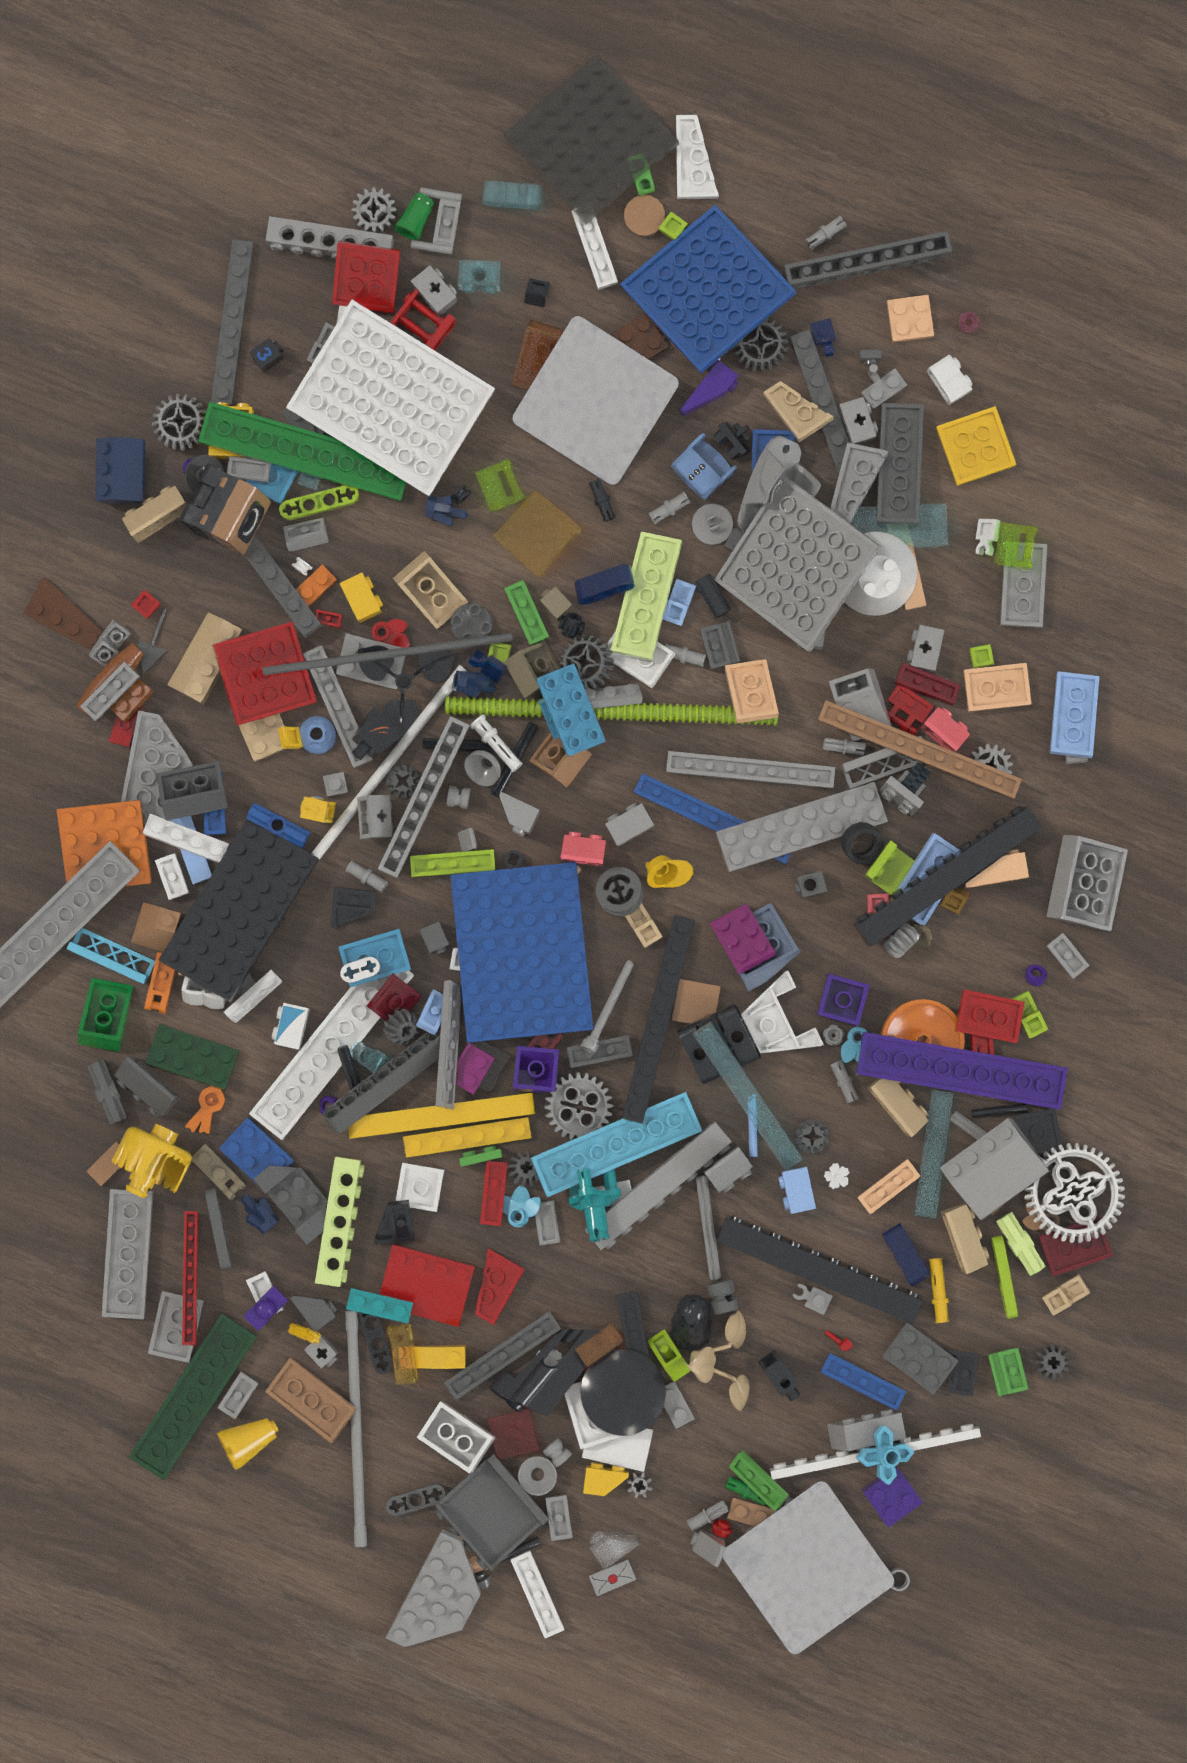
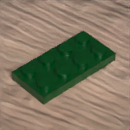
M159 1024L145 1064L226 1091L240 1051Z

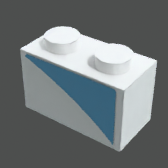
M283 1003V1007L279 1006L276 1017L280 1019L278 1027H274L272 1039L275 1040L274 1044L300 1050L310 1009Z

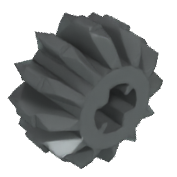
M395 1009L394 1015L388 1014L389 1020L384 1021L385 1027L383 1031L389 1041L400 1046L402 1043L408 1045L409 1039L415 1040L414 1034L419 1033L416 1026L418 1021L416 1015L406 1009L401 1011Z
M530 1151L525 1153V1157L521 1152H518L517 1158L512 1157L510 1159L513 1164H508L507 1168L513 1171L508 1176L516 1177L513 1181L514 1184L520 1180L521 1187H524L527 1181L531 1187L534 1185L533 1180L539 1181L530 1159ZM524 1165L528 1166L527 1169L530 1168L526 1174L523 1173L524 1170H521Z
M1053 1343L1050 1344L1049 1350L1046 1346H1042L1044 1353L1036 1352V1355L1041 1357V1360H1034L1035 1364H1041L1036 1371L1038 1373L1044 1371L1042 1374L1043 1378H1047L1050 1374L1051 1380H1055L1056 1373L1060 1378H1063L1061 1371L1069 1372V1369L1064 1365L1071 1364V1360L1064 1359L1069 1353L1067 1351L1062 1352L1063 1347L1060 1345L1055 1350ZM1051 1357L1057 1360V1364L1054 1363V1367L1048 1364V1360H1051Z

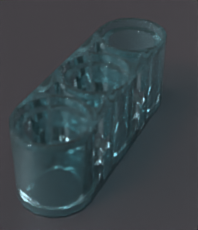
M485 181L483 183V205L539 210L542 208L543 186L500 181Z

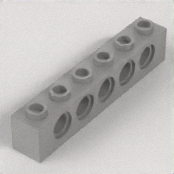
M269 216L265 240L267 246H270L272 250L282 251V248L290 249L292 253L296 254L309 252L315 257L329 255L335 260L338 241L393 248L394 244L393 235ZM286 233L294 234L291 240L283 239ZM307 236L314 237V241L309 244L305 243L304 239ZM327 239L335 240L334 245L330 247L325 246L324 243Z

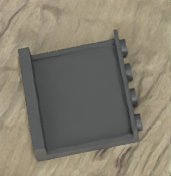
M494 1454L486 1458L475 1468L473 1473L467 1475L434 1505L437 1509L434 1513L442 1522L445 1519L451 1525L448 1528L451 1533L460 1536L465 1541L463 1543L464 1548L470 1554L474 1552L479 1559L476 1562L484 1571L488 1568L491 1572L497 1564L539 1526L544 1525L549 1520Z

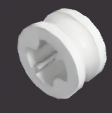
M297 557V562L292 563L291 566L307 576V571L312 570V567Z

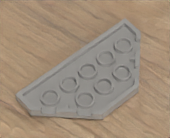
M138 711L121 802L141 799L144 825H146L150 814L165 819L160 801L157 773L193 766L192 761L159 714Z
M443 1529L440 1531L387 1632L386 1639L407 1647L463 1629L481 1595V1590L476 1582L474 1571L466 1555L461 1537Z

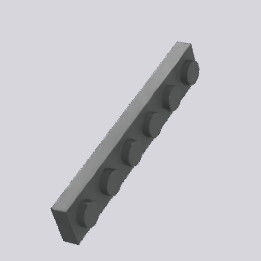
M254 535L244 556L306 638L322 625L257 536Z
M548 1311L446 1380L444 1384L454 1399L457 1400L559 1331L561 1327L552 1313Z

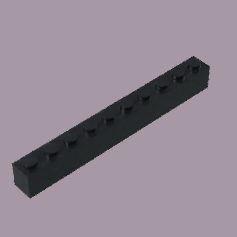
M1020 805L1010 811L1011 815L1005 819L1002 817L993 823L994 827L988 831L984 829L976 835L977 838L971 843L970 841L963 843L959 846L960 850L955 854L949 853L942 858V863L937 866L934 864L927 868L925 875L920 878L917 876L908 882L909 886L903 890L900 888L891 894L892 898L886 902L884 900L874 905V910L869 914L865 912L856 918L857 922L853 926L867 946L875 945L1040 830L1042 827L1029 807H1021Z
M733 1215L731 1218L725 1217L716 1239L717 1242L908 1323H914L922 1304V1300L918 1298L919 1294L907 1290L906 1293L898 1290L900 1286L889 1281L887 1285L879 1282V1277L870 1273L864 1276L860 1274V1269L851 1265L848 1268L840 1265L841 1261L830 1256L828 1260L820 1257V1252L811 1248L809 1251L801 1249L802 1245L790 1240L789 1243L781 1240L782 1236L770 1232V1235L762 1232L763 1228L752 1223L750 1227L742 1224V1219Z

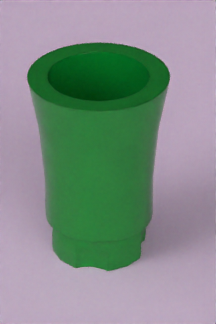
M416 193L401 218L395 224L394 230L411 241H420L434 201L423 193Z

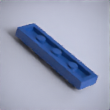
M830 1352L820 1371L895 1410L898 1409L906 1393L905 1390Z

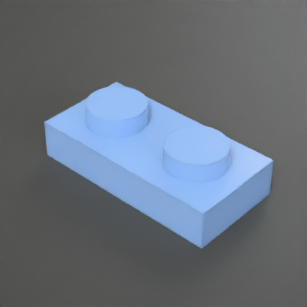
M434 989L432 990L416 1023L417 1027L433 1035L437 1032L442 1019V993Z

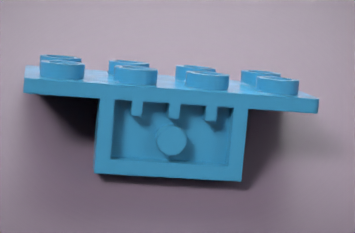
M574 664L536 679L543 699L538 701L553 739L560 738L568 757L605 742L604 735Z

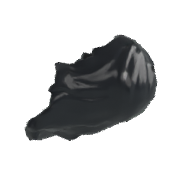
M685 1295L680 1300L677 1311H675L671 1320L672 1340L676 1342V1346L680 1349H687L688 1351L701 1349L705 1343H709V1338L711 1337L709 1305L700 1295Z

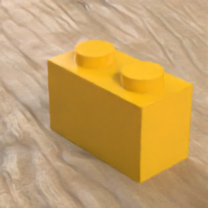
M360 573L340 583L359 624L382 613L379 607L383 606L378 594L373 595L371 588L374 586L369 576L364 577L363 573Z

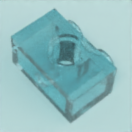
M459 260V290H463L465 293L483 290L487 294H494L496 291H500L501 261ZM479 273L485 275V279L480 282L474 279L475 275Z

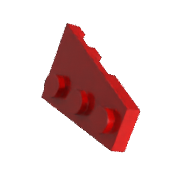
M490 1248L487 1251V1260L483 1271V1280L475 1315L495 1325L525 1269Z

